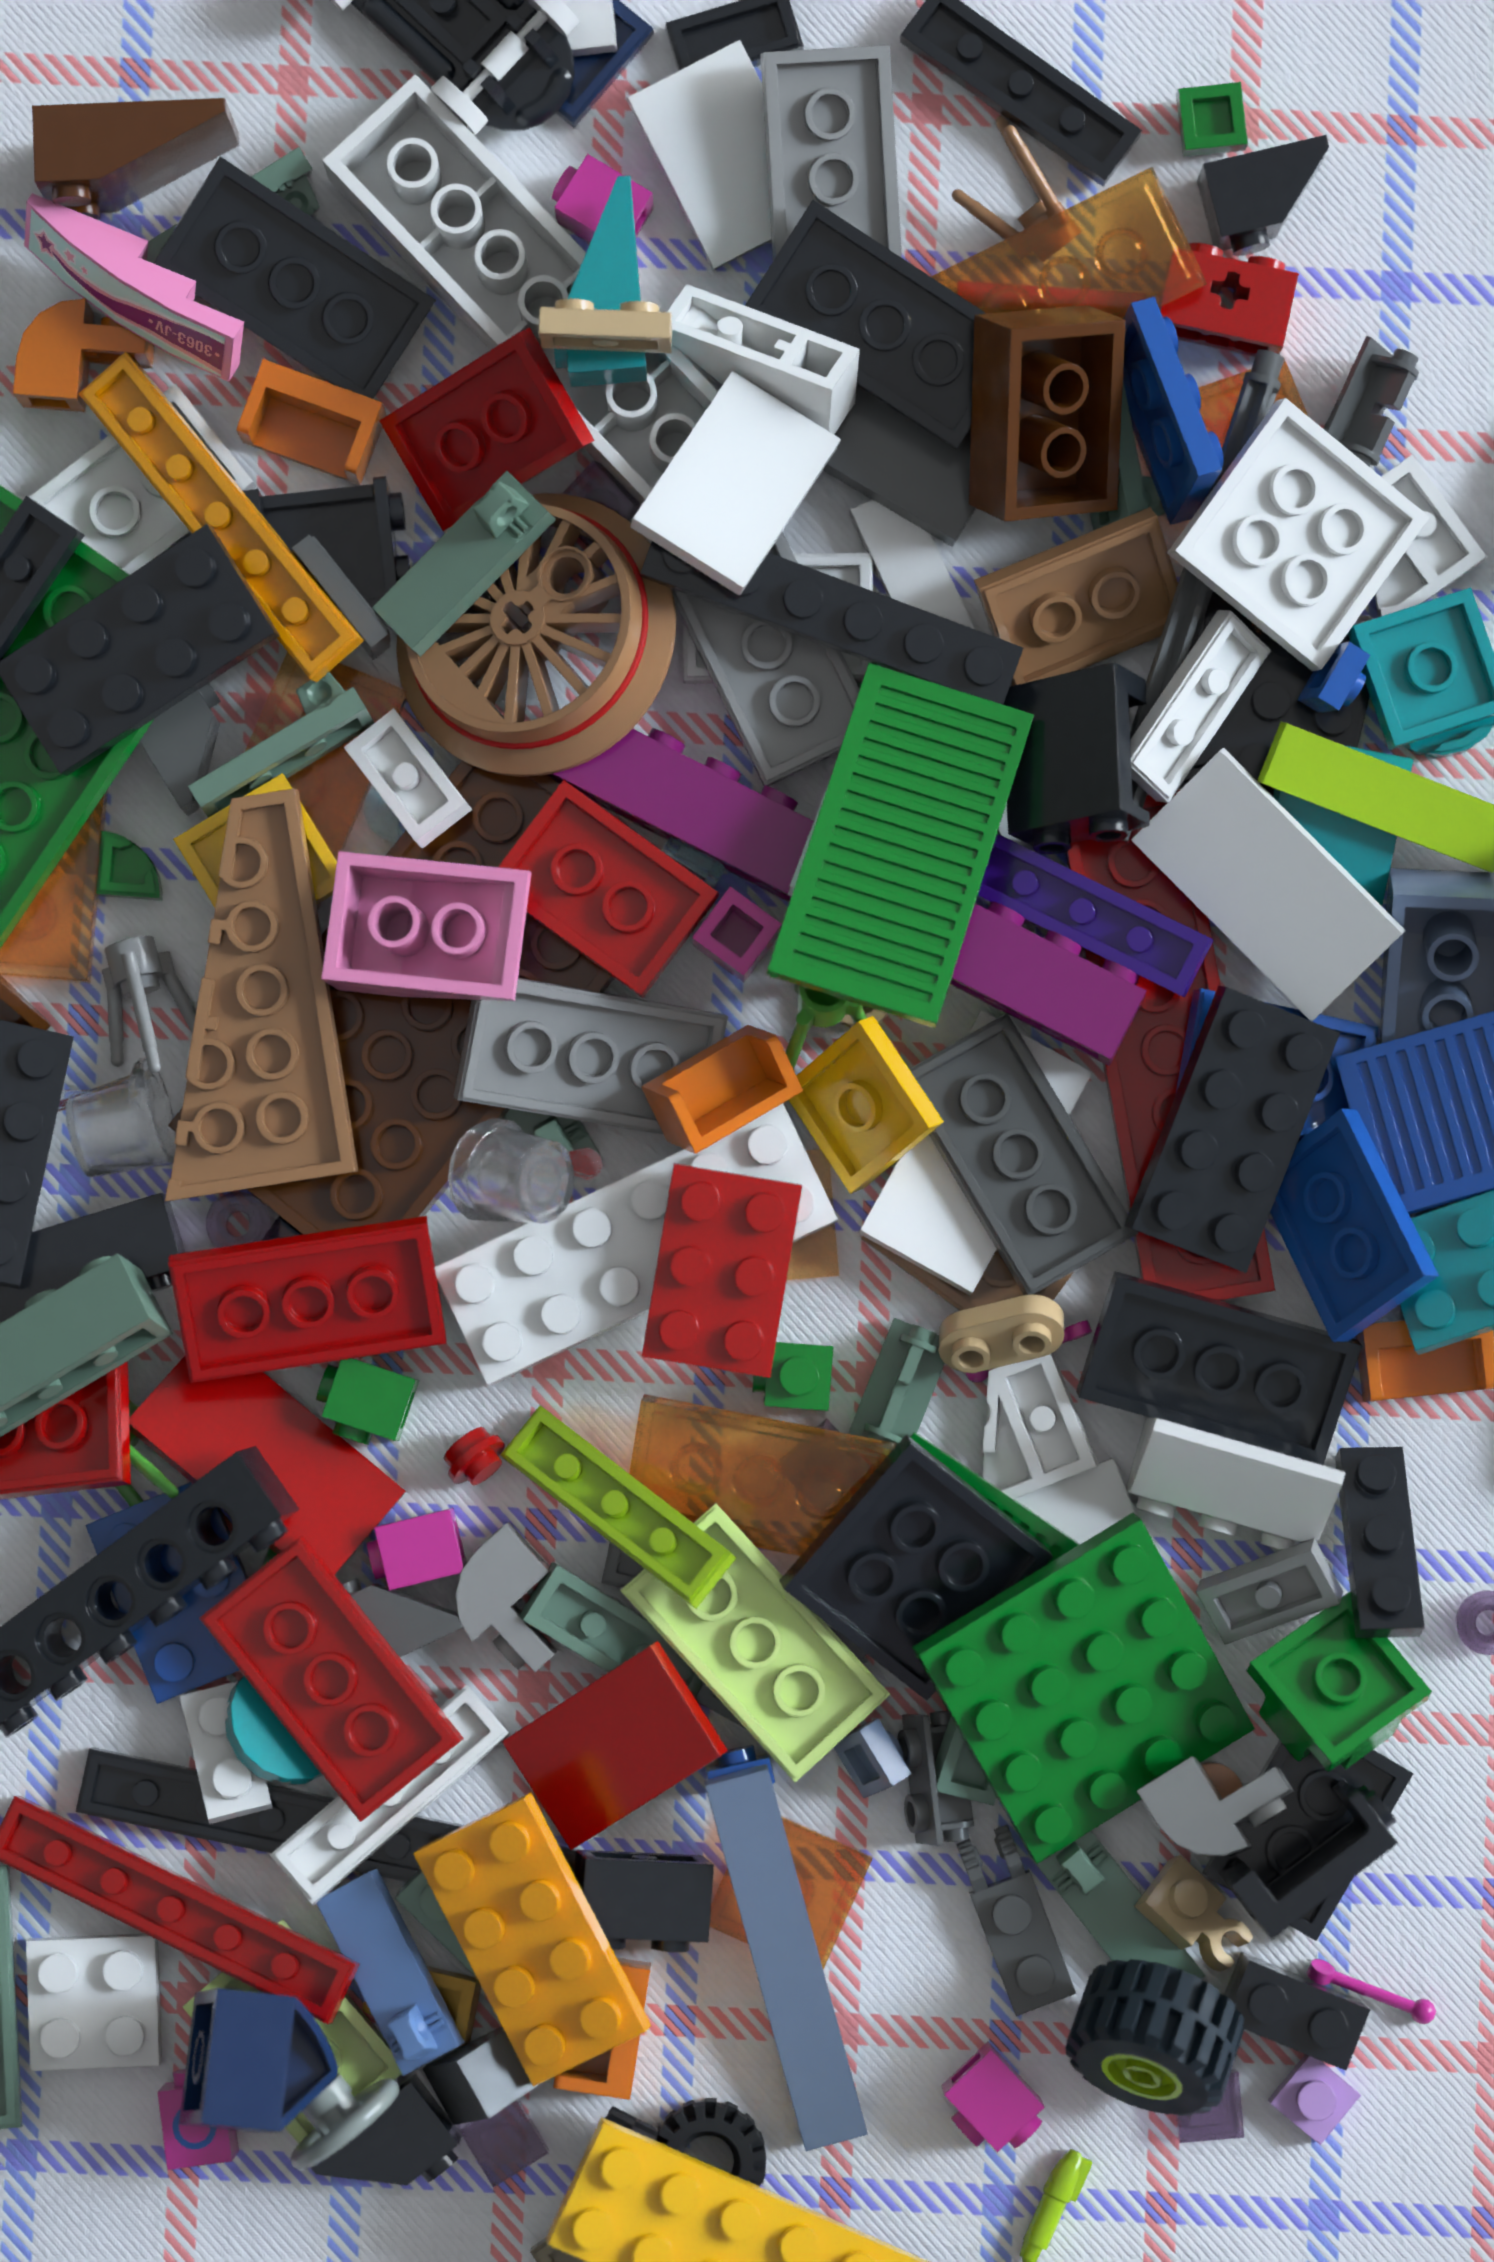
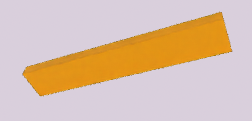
M124 352L78 393L191 533H194L206 524L214 528L280 634L277 639L310 680L317 683L364 642V639L132 355Z

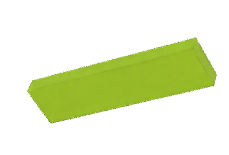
M1280 722L1257 780L1259 783L1490 873L1494 872V804L1288 723Z
M541 1405L500 1454L502 1458L695 1609H697L736 1559L725 1547Z

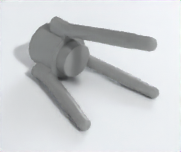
M139 936L113 943L104 950L109 966L102 970L107 989L111 1062L116 1067L121 1066L124 1062L122 990L124 998L132 999L148 1069L152 1073H157L161 1069L146 994L160 989L158 978L162 977L192 1033L196 1010L175 973L170 952L158 953L153 936Z

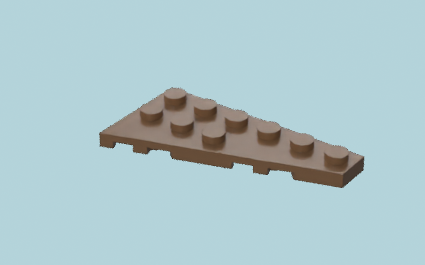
M295 788L231 799L219 870L220 883L214 919H211L208 937V943L210 944L204 978L201 979L185 1076L187 1083L181 1119L178 1120L174 1142L176 1144L171 1179H168L165 1202L358 1172L330 987L327 982L322 980L325 956L299 790Z

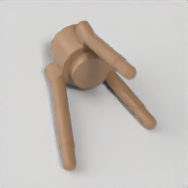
M999 116L995 121L996 126L1040 200L1017 219L1024 230L1019 233L960 189H955L952 192V199L1009 242L1021 259H1024L1034 251L1044 263L1079 235L1082 229L1061 202L1057 200L1016 128L1010 125L1006 117Z

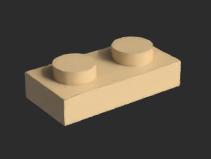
M560 299L555 301V308L540 307L539 337L541 348L671 353L672 312H659V305L644 301L621 303L620 310L594 309V303L588 300Z

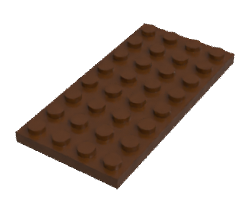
M461 761L448 778L472 810L423 849L406 830L385 856L498 867L560 784L548 775L528 777L506 776L487 772ZM526 914L518 978L604 993L615 978ZM328 927L321 935L324 956L327 942ZM329 984L358 1172L256 1187L247 1190L303 1235L425 1216L510 1110L509 1108L460 1101L453 1097L472 1000L397 997L341 991ZM182 1108L168 1124L175 1132L178 1120L181 1119Z

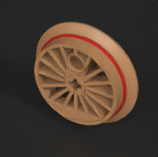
M556 493L531 494L556 519L549 527L558 529L540 564L542 534L519 557L518 574L513 563L500 576L504 591L496 582L486 590L496 603L479 597L469 608L481 614H463L445 632L469 634L442 645L436 641L421 657L397 634L396 654L400 681L407 702L416 719L441 747L471 766L506 776L528 777L558 773L588 762L610 749L633 729L652 705L668 673L676 637L675 600L672 588L640 576L651 544L644 535L630 527L631 522L600 503L583 497ZM579 535L593 541L583 552L574 547ZM609 559L615 574L607 577L599 567ZM584 572L583 582L578 589L564 594V588L568 580L572 576ZM621 596V613H601L610 599ZM529 621L532 626L525 632L522 627ZM578 633H618L612 653L574 638ZM563 649L604 668L594 682L588 686L560 655L559 651ZM469 657L461 666H459L456 663L457 661ZM547 660L579 694L575 700L559 709L545 661ZM530 671L543 717L524 721ZM484 675L479 687H477L475 683ZM507 681L505 712L503 716L494 705Z

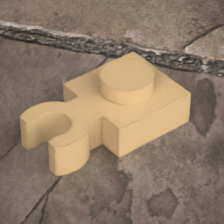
M1181 1855L1167 1861L1134 1906L1180 1950L1192 1946L1197 1941L1204 1962L1218 1972L1231 1968L1235 1963L1232 1957L1226 1954L1222 1948L1221 1940L1223 1936L1227 1937L1237 1947L1250 1943L1253 1938L1251 1931L1244 1923L1236 1919H1224L1217 1912L1227 1898Z

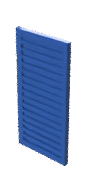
M1494 1011L1335 1057L1349 1108L1357 1109L1409 1215L1494 1190Z

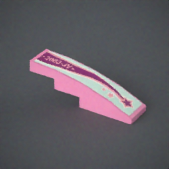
M33 193L26 202L24 246L75 293L84 299L86 298V301L114 322L166 353L223 380L230 381L240 364L244 321L195 302L196 281L148 262V240L60 204H54L52 201Z

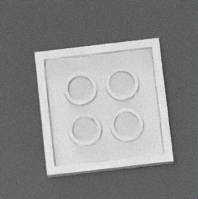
M1283 398L1277 400L1167 554L1311 671L1322 670L1430 517L1288 399Z

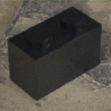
M595 1850L575 1851L574 1876L612 1950L625 1949L626 1939L651 1940V1949L664 1952L689 1951L690 1942H709L714 1864L704 1856Z
M1241 1952L1224 1993L1236 2005L1235 2009L1242 2013L1245 2030L1347 2071L1370 2013V2009L1361 2000L1327 1986L1317 1984L1310 1979L1244 1952Z

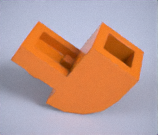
M86 298L60 301L40 312L23 332L16 356L13 394L24 408L85 412L86 403L78 393L88 385L90 363L111 365L124 352H127L135 358L141 367L152 368L154 345L114 322L108 316L101 318V325L93 324L94 312Z

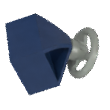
M223 1988L195 1992L179 2125L252 2133L281 2132L302 2111L314 2129L297 2145L290 2159L295 2169L306 2170L334 2154L373 2123L396 2099L399 2093V2085L394 2079L386 2078L353 2096L351 2094V2087L340 2073L337 2074L338 2065L322 2029L297 1997Z

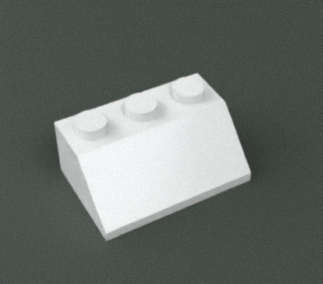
M1145 1418L1126 1490L1127 1493L1139 1496L1137 1509L1173 1519L1176 1507L1201 1513L1198 1523L1200 1527L1235 1536L1238 1525L1263 1531L1260 1544L1283 1550L1315 1538L1317 1543L1319 1542L1342 1487L1346 1472L1159 1418Z

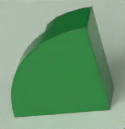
M101 831L96 894L104 897L162 901L160 877L149 856L126 837L112 832Z

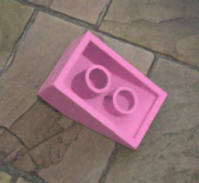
M338 851L322 980L341 991L397 997L515 1001L531 872L527 870Z

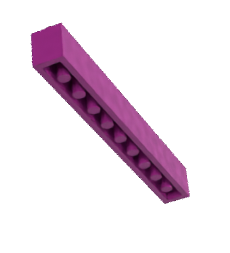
M655 728L651 729L648 736L632 729L619 742L596 758L577 767L548 774L558 784L565 780L596 804L790 903L792 896L788 895L789 887L814 821L795 812L798 802L788 795L766 785L761 793H758L738 783L742 774L733 767L712 757H708L703 765L682 754L685 748L682 742ZM991 901L988 909L975 903L950 985L1110 1066L1145 999L1146 990L1136 985L1140 976L1111 960L1106 959L1102 967L1089 962L1079 956L1082 950L1079 944L1054 931L1048 930L1045 938L1038 936L1022 927L1025 921L1022 915L1000 903Z

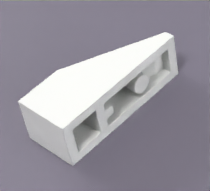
M686 284L667 312H672V345L721 384H724L733 371L832 434L836 433L854 406L859 348Z

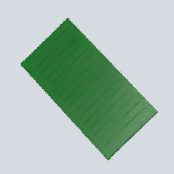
M868 663L766 975L936 1028L1034 714L881 667L875 663Z

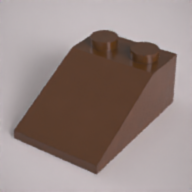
M225 98L32 106L34 181L45 199L52 201L54 204H60L97 220L100 219V213L118 212L239 146V132Z

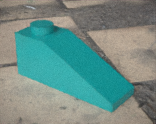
M630 175L617 176L568 296V299L591 301L594 303V309L620 310L621 303L641 301ZM554 349L556 369L568 368L571 387L647 381L645 352Z

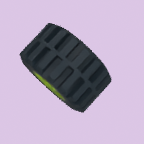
M1129 1959V1961L1113 1960L1108 1961L1107 1965H1098L1093 1969L1092 1974L1089 1975L1065 2050L1066 2055L1071 2058L1070 2064L1083 2075L1085 2080L1119 2101L1140 2109L1162 2114L1180 2116L1193 2115V2113L1203 2114L1211 2111L1212 2107H1217L1222 2101L1244 2033V2018L1242 2013L1235 2009L1236 2005L1229 1997L1221 1994L1219 1989L1193 1974L1157 1962Z

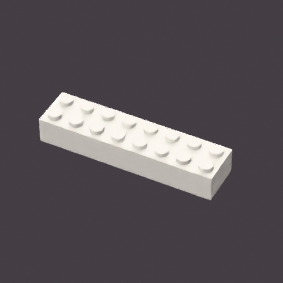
M415 74L322 160L328 179L490 350L527 328H531L541 346L539 337L540 307L555 308V301L568 299L586 252ZM673 345L671 353L645 352L647 381L579 387L570 386L568 368L556 369L554 349L542 348L595 440L583 448L641 507L718 393V390Z

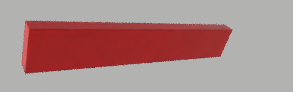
M14 1796L0 1825V1862L263 1993L297 1997L314 2018L326 2024L333 2023L360 1963L22 1796Z

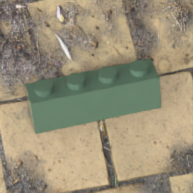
M118 1253L112 1257L105 1256L95 1259L80 1270L79 1277L59 1289H50L34 1295L25 1303L24 1310L4 1322H0V1437L173 1334L140 1268Z

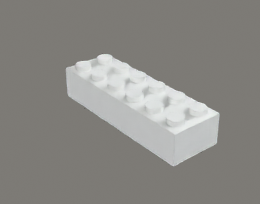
M782 1103L697 1154L683 1149L436 1266L439 1284L486 1384L495 1385L649 1312L673 1163L802 1184L793 1243L837 1223L836 1213L784 1104Z

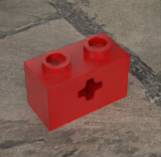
M1188 243L1186 249L1174 247L1167 268L1159 309L1162 317L1167 316L1173 322L1178 340L1250 356H1256L1257 350L1260 349L1280 354L1284 346L1299 273L1285 270V263L1270 257L1251 256L1248 258V262L1223 257L1224 251L1222 249L1205 243ZM1222 287L1233 289V300H1235L1232 309L1220 306L1221 296H1219Z

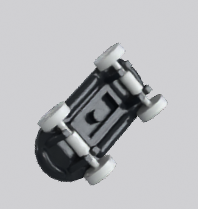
M330 0L342 11L351 3L435 82L430 90L474 135L484 125L502 131H525L542 125L559 112L570 95L575 77L574 54L567 36L580 24V21L562 0Z

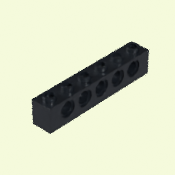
M256 1446L236 1451L0 1627V1730L6 1738L15 1734L39 1716L33 1706L46 1696L51 1694L55 1701H58L85 1683L88 1678L82 1670L96 1659L101 1657L105 1664H109L134 1647L138 1641L132 1633L149 1620L157 1628L184 1610L188 1604L182 1596L199 1583L207 1591L233 1574L238 1569L233 1558L252 1546L255 1552L259 1553L289 1532L283 1521L300 1509ZM215 1507L224 1509L232 1520L233 1528L228 1540L220 1538L212 1529L211 1514ZM165 1544L174 1547L181 1556L182 1568L177 1577L170 1575L162 1566L161 1551ZM115 1581L123 1584L131 1595V1607L127 1614L119 1611L112 1602L111 1589ZM65 1619L74 1622L80 1630L81 1644L78 1650L70 1648L62 1638L61 1628ZM15 1656L24 1659L30 1667L31 1681L28 1687L20 1684L13 1675L12 1663Z

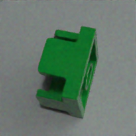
M1350 1592L1342 1596L1340 1604L1324 1609L1252 1660L1246 1670L1265 1695V1700L1259 1710L1261 1718L1296 1761L1300 1762L1312 1752L1327 1772L1339 1764L1344 1769L1349 1768L1389 1739L1395 1733L1402 1719L1425 1703L1432 1693L1430 1688L1388 1637H1355Z

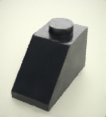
M1327 135L1204 163L1197 183L1213 246L1223 251L1232 249L1234 256L1249 255L1270 246L1269 240L1275 239L1322 164L1329 149Z
M414 2074L399 2086V2093L396 2099L373 2123L334 2154L311 2167L316 2175L408 2185L422 2175L429 2183L458 2159L453 2149L459 2145L462 2133L456 2125H453L449 2116L418 2076Z

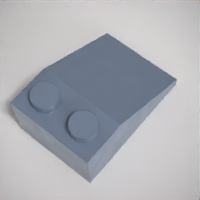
M1390 868L1386 911L1406 931L1383 952L1379 1044L1494 1011V873Z

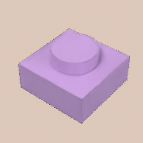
M1305 2054L1270 2096L1268 2101L1321 2145L1360 2098L1361 2094L1321 2060Z

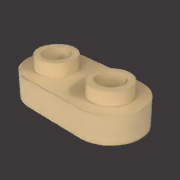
M1023 1295L952 1313L943 1320L939 1328V1355L946 1365L966 1373L981 1372L1047 1356L1055 1352L1063 1343V1310L1055 1301L1045 1296Z

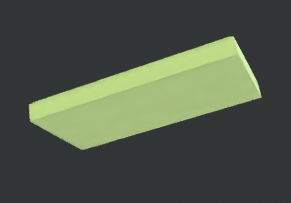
M714 1503L694 1524L730 1551L736 1559L697 1609L645 1569L641 1570L620 1591L796 1783L891 1694L819 1616L783 1589L779 1581L782 1578L779 1571L727 1514Z

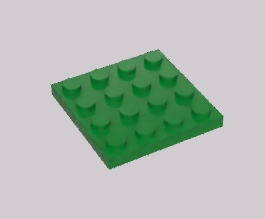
M1133 1512L912 1647L1026 1850L1037 1864L1142 1800L1137 1790L1188 1758L1195 1757L1201 1763L1255 1729L1142 1520Z

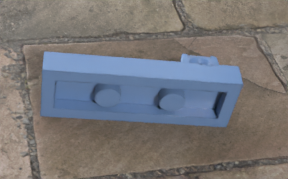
M378 1869L369 1871L334 1890L316 1903L342 1955L360 1963L354 1979L403 2076L465 2044Z

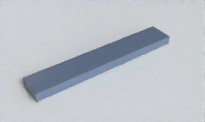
M767 1763L704 1780L805 2152L868 2135Z

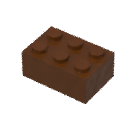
M1088 305L975 315L969 505L1004 522L1117 510L1125 319Z

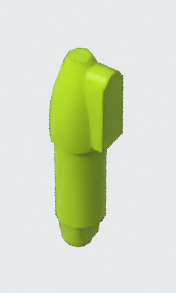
M1070 2149L1051 2171L1044 2185L1042 2198L1023 2238L1024 2241L1020 2252L1022 2262H1036L1042 2249L1047 2250L1067 2203H1070L1071 2200L1077 2201L1092 2165V2160L1083 2157L1082 2153Z

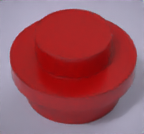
M484 1427L468 1432L458 1439L446 1451L443 1457L450 1467L448 1476L454 1484L469 1481L474 1486L482 1483L502 1465L499 1455L504 1450L505 1443L498 1435L490 1436Z

